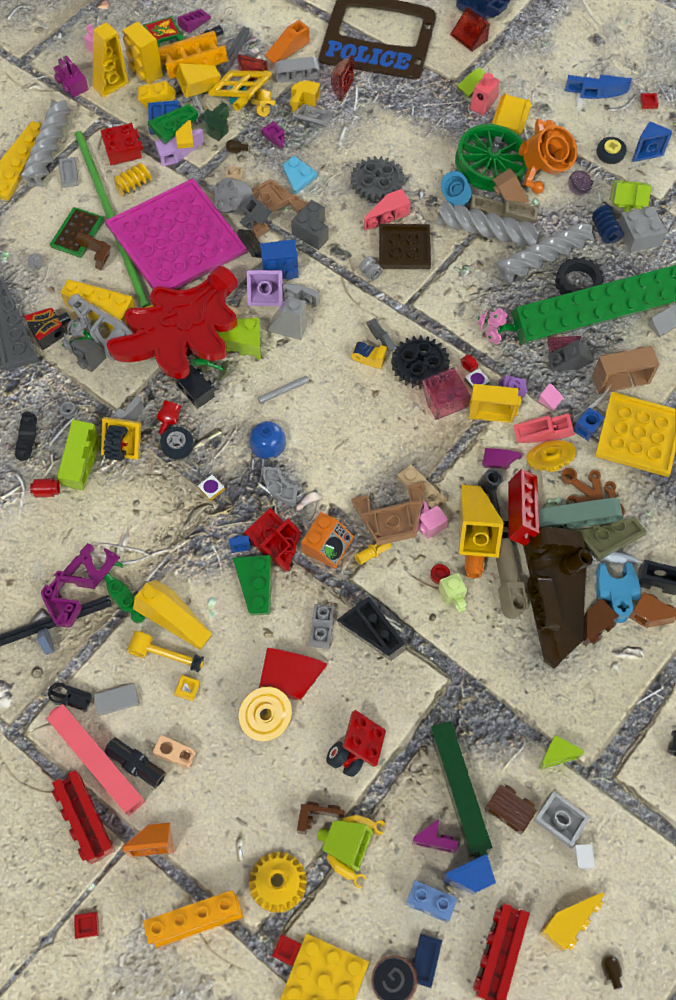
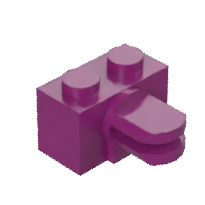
M67 55L63 59H58L59 65L53 67L55 71L54 78L58 84L62 85L65 93H69L74 98L88 91L86 78L75 63Z

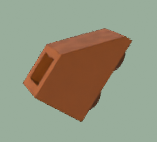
M644 592L629 618L645 628L670 624L676 620V608L659 601L655 595Z

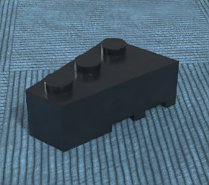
M370 596L336 620L339 626L390 661L407 650L404 641Z

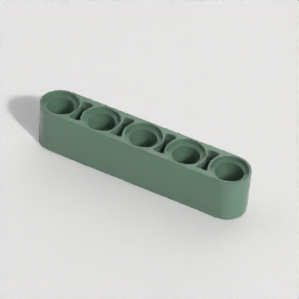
M618 498L538 509L539 528L573 529L614 523L623 519Z

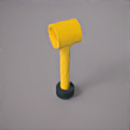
M134 631L126 650L131 655L139 658H146L149 652L190 665V670H196L198 673L204 665L203 656L198 657L196 654L192 658L153 645V638L140 631Z

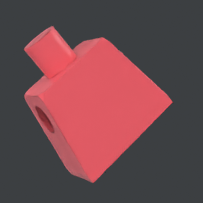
M485 73L475 86L470 110L483 116L499 97L500 81L494 78L491 73Z

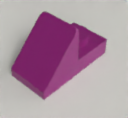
M439 819L414 836L412 840V845L454 854L458 847V841H454L452 836L441 835L437 837Z

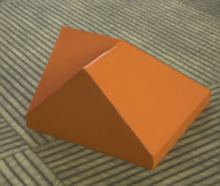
M170 823L147 825L122 846V851L129 857L174 853Z

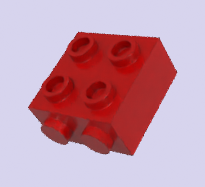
M132 123L100 130L110 166L142 158V142L137 140L140 139L137 129H134Z

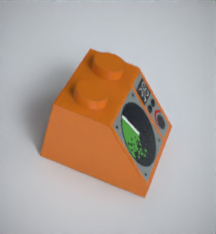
M320 511L301 542L302 552L336 569L354 540V536L337 519Z

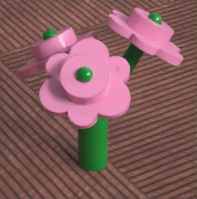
M501 308L491 312L489 319H485L488 310L485 311V314H481L478 317V324L481 325L480 330L484 322L489 324L486 336L491 343L496 345L502 340L499 334L502 331L516 332L514 324H506L507 313Z

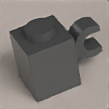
M251 194L241 207L247 214L241 219L240 223L248 230H251L254 226V220L262 225L272 211Z

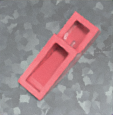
M569 413L550 418V415L513 425L518 443L544 442L575 436Z

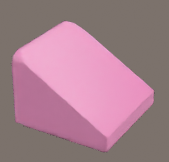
M549 383L541 393L538 402L554 411L564 397Z

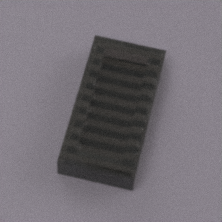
M239 229L236 234L251 256L261 258L260 242L252 230Z

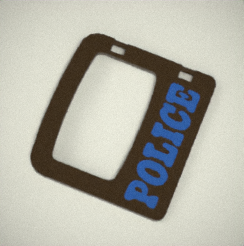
M336 0L319 53V62L330 66L417 80L422 75L436 22V13L430 7L400 0ZM350 6L374 8L422 18L423 22L417 44L415 46L390 45L341 35L339 32L346 9ZM425 24L430 25V29H425ZM416 60L421 61L420 65L415 64Z

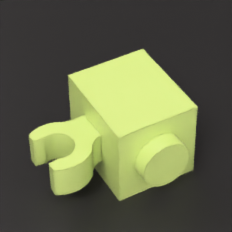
M459 573L441 579L438 589L446 606L454 603L458 613L465 611L467 604L464 598L467 589Z

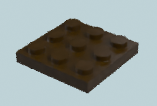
M379 224V265L382 269H431L430 224Z

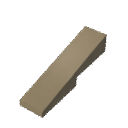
M474 194L468 202V210L479 209L484 214L495 213L501 219L511 217L516 221L532 223L537 221L538 207L511 200H506L503 203Z

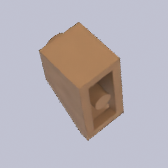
M510 168L493 179L495 184L493 189L498 196L501 195L505 200L528 202L517 176Z

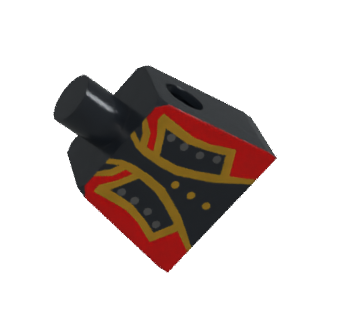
M53 308L24 316L42 350L63 338L65 333L63 325L71 321L67 312L57 316Z

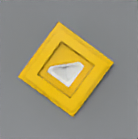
M181 675L174 696L193 702L201 681Z

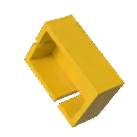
M138 21L123 29L122 39L126 46L125 53L129 60L128 66L130 70L135 72L139 79L146 84H151L162 78L163 72L156 38Z

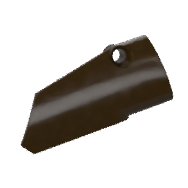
M542 527L539 528V534L536 537L530 536V542L526 546L523 545L530 575L527 587L545 663L555 669L584 641L586 567L592 564L593 557L589 551L585 550L586 547L581 531Z

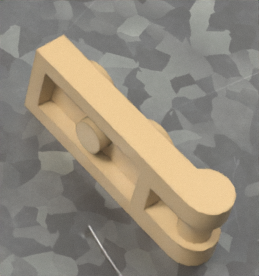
M409 465L397 475V479L406 488L408 485L424 482L426 489L423 501L427 503L429 509L447 502L446 497L439 493L412 465Z

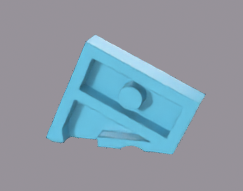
M292 156L282 164L283 171L287 175V180L291 184L294 194H298L318 177L315 170L295 156Z

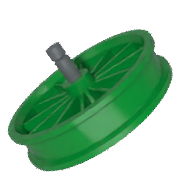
M496 124L474 126L468 129L460 138L455 154L456 168L465 176L469 184L484 191L495 192L493 189L495 186L493 179L498 176L497 169L502 174L510 168L516 172L515 175L520 182L527 168L523 156L519 155V148L524 140L517 133L504 126ZM480 138H486L487 146L481 141ZM472 141L476 146L469 144L468 142ZM501 142L508 144V146L501 150L499 148ZM462 150L467 151L471 154H463ZM513 150L516 151V153L507 154V153H509V152H511V151H513ZM466 162H476V163H474V164H472V165L469 166ZM482 166L485 167L482 174L475 171ZM487 169L492 170L493 178L484 176Z

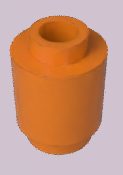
M465 555L464 572H466L468 578L477 579L482 577V573H484V556Z

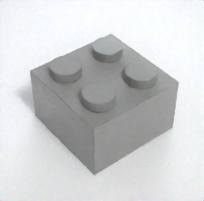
M654 206L622 213L618 226L621 227V231L624 234L623 239L629 252L662 245L667 232Z

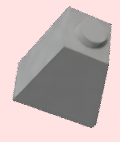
M288 297L273 315L268 332L302 340L307 327L306 301Z

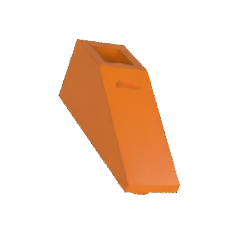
M300 20L289 25L265 54V58L275 64V62L284 60L310 43L309 27Z

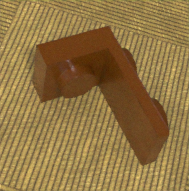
M78 232L76 243L96 252L94 256L96 261L95 268L102 271L110 255L111 246L104 241L92 238L88 234Z
M307 801L306 804H301L297 833L306 835L307 829L311 830L313 816H309L310 813L344 818V810H340L341 807L336 805H328V808L319 807V803Z

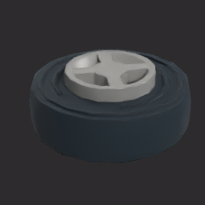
M183 427L169 428L161 436V450L170 459H183L193 450V436Z

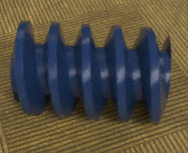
M602 205L592 214V220L602 242L605 244L615 243L624 235L621 227L618 226L619 223L616 221V216H614L610 205Z

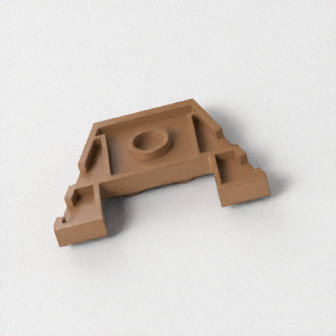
M271 179L252 188L253 196L263 202L272 213L289 204L298 214L309 203L308 201H302L298 195H292L287 192L286 188ZM254 220L252 229L256 238L269 231V227L265 222L261 225Z
M424 482L407 486L410 502L371 511L368 495L351 499L354 508L378 546L417 536L426 489Z

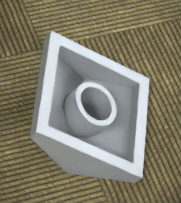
M302 104L293 113V117L297 120L323 127L328 126L333 115V111Z
M553 791L534 821L571 849L590 817Z

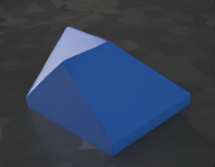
M487 854L445 873L442 878L445 884L472 895L496 883Z

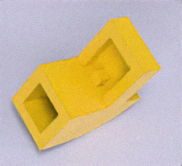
M300 81L292 86L290 100L292 113L302 104L316 106L320 97V83Z

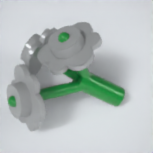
M77 317L69 322L67 326L68 335L76 337L83 334L85 337L75 340L91 339L94 341L89 332L84 330L86 328L84 318L80 319ZM64 333L62 346L72 354L71 343L75 340L69 341L66 333Z

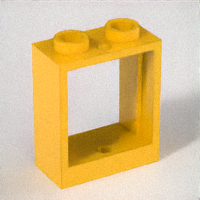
M473 384L468 419L512 423L514 416L518 415V408L521 405V396H518V388Z

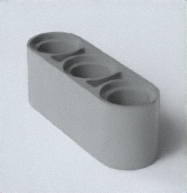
M316 57L280 60L274 64L276 80L281 83L315 79L321 73Z

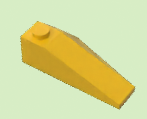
M157 580L147 582L135 596L133 610L197 649L202 650L212 636V633L180 597Z

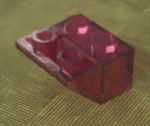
M455 367L421 380L428 407L436 420L469 407L471 395Z

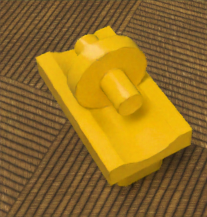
M258 89L255 92V98H251V103L257 105L256 112L259 116H267L270 112L269 105L275 106V100L271 99L270 90Z

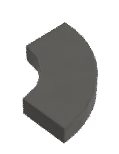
M376 318L366 322L376 340L380 339L382 346L387 347V351L392 352L397 349L389 334L382 329Z

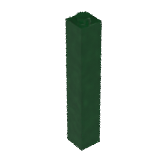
M449 721L431 726L429 732L469 857L475 856L476 859L486 854L488 856V851L493 847L452 722Z

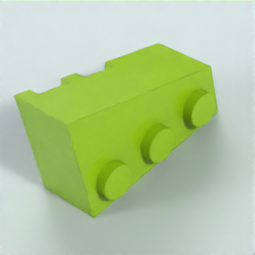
M259 318L237 319L238 323L234 329L227 332L216 331L223 339L227 352H239L240 355L256 356V359L261 360Z
M72 419L61 465L57 471V478L61 486L84 490L101 444L94 424Z

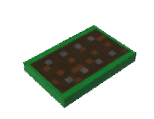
M73 207L50 242V247L81 258L87 248L76 243L78 232L88 234L94 238L104 222V217Z

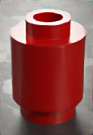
M54 478L34 479L33 483L30 484V492L34 494L35 498L55 497V495L60 494L59 480H54Z

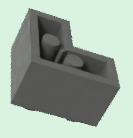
M311 199L291 221L292 235L317 250H320L329 240V226L324 224L325 207Z

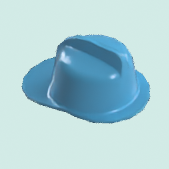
M448 172L441 181L442 193L447 202L452 206L465 205L469 201L472 193L471 187L461 172Z

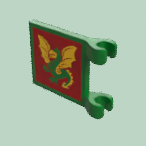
M172 16L143 24L144 28L156 38L158 47L164 41L176 38L178 42L184 39Z

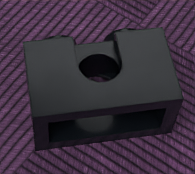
M644 559L638 569L637 577L640 587L650 589L653 586L661 588L662 593L676 595V567ZM656 570H661L666 573L663 576L655 574L654 572Z

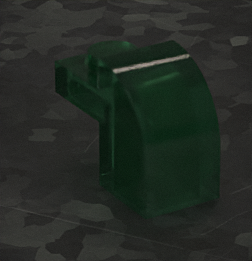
M222 102L213 111L207 108L204 113L206 132L217 141H220L229 132L227 121L229 117L228 104Z

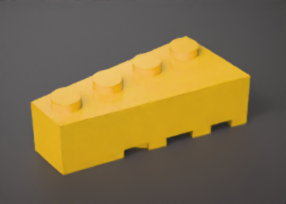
M67 279L60 292L64 304L69 308L73 309L68 305V300L74 294H79L83 299L123 321L126 325L125 312L130 308H136L132 296ZM92 310L87 315L95 322L99 318V315ZM102 323L109 330H114V327L109 323Z

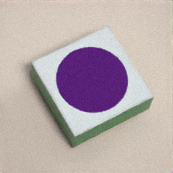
M480 368L465 376L464 379L471 389L473 384H490V380Z

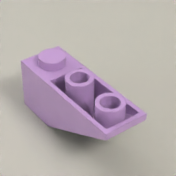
M203 130L192 131L194 147L178 149L176 136L166 144L161 140H156L155 145L162 167L178 163L204 143Z

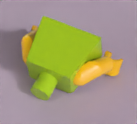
M355 814L345 817L341 821H333L330 830L320 828L317 840L324 842L323 851L327 853V861L334 871L347 880H353L355 887L362 888L356 883V879L359 876L365 880L367 879L363 874H355L354 872H358L372 834L380 836L384 833L378 831L376 825L384 827L385 823L381 820L374 823L372 819Z

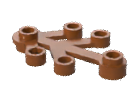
M565 468L561 474V481L567 485L572 484L586 495L585 497L571 495L567 498L566 505L571 504L569 500L580 503L604 499L600 484V472L592 470L588 476L589 481L592 482V490L577 479V472L573 468ZM612 481L606 482L603 488L604 492L608 494V498H616V484ZM620 503L622 514L624 516L625 510L623 505Z

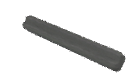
M242 27L227 53L228 61L221 63L219 67L220 72L227 73L250 34L248 27Z

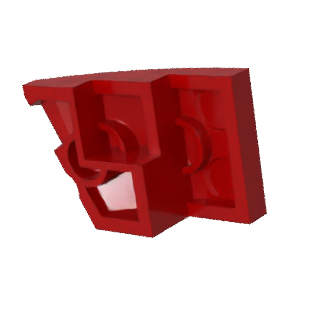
M269 508L242 535L248 536L249 542L264 556L270 555L272 562L287 572L290 569V563L295 554L301 531L289 518L283 521Z
M267 647L259 688L261 686H270L282 691L288 699L301 701L308 689L316 682L318 676L326 669L327 663L301 654Z

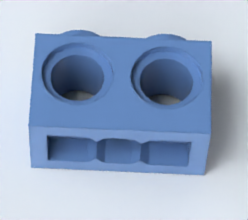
M415 880L405 905L448 923L457 898Z

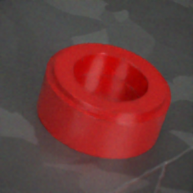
M466 354L461 358V365L466 371L472 373L478 368L477 361L471 355Z
M444 564L433 566L430 572L431 580L438 585L441 579L450 576V570Z

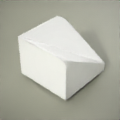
M592 844L575 845L572 847L573 852L577 856L579 869L590 871L595 868Z

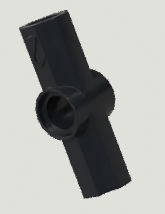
M116 737L110 740L104 750L107 756L121 764V767L134 777L138 776L155 789L160 786L166 776V772L150 762L149 758L135 748H130Z

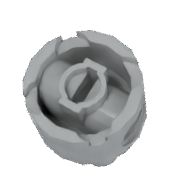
M224 178L214 186L216 209L235 215L245 213L241 207L251 194L253 195L251 187L245 181Z

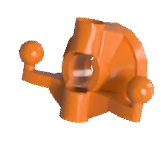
M538 118L535 122L534 135L527 141H524L519 148V155L523 156L528 168L524 185L530 187L533 193L541 194L544 190V184L541 181L532 182L536 171L542 169L548 174L557 175L569 170L576 161L577 146L575 139L568 130L562 126H557L553 120L544 121Z

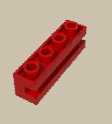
M520 469L508 482L509 539L526 546L530 542V536L536 537L539 534L538 484L536 475Z
M75 770L68 774V778L52 782L54 787L52 794L56 802H61L63 809L60 812L66 822L69 820L72 827L69 829L72 839L74 841L77 840L81 847L78 849L81 859L83 861L86 860L92 865L115 852V849L80 773Z
M505 903L500 908L496 907L493 921H496L494 931H489L486 943L489 944L487 954L483 953L480 961V967L483 968L480 977L476 976L473 990L476 991V998L481 1000L507 999L529 919V912L519 911Z

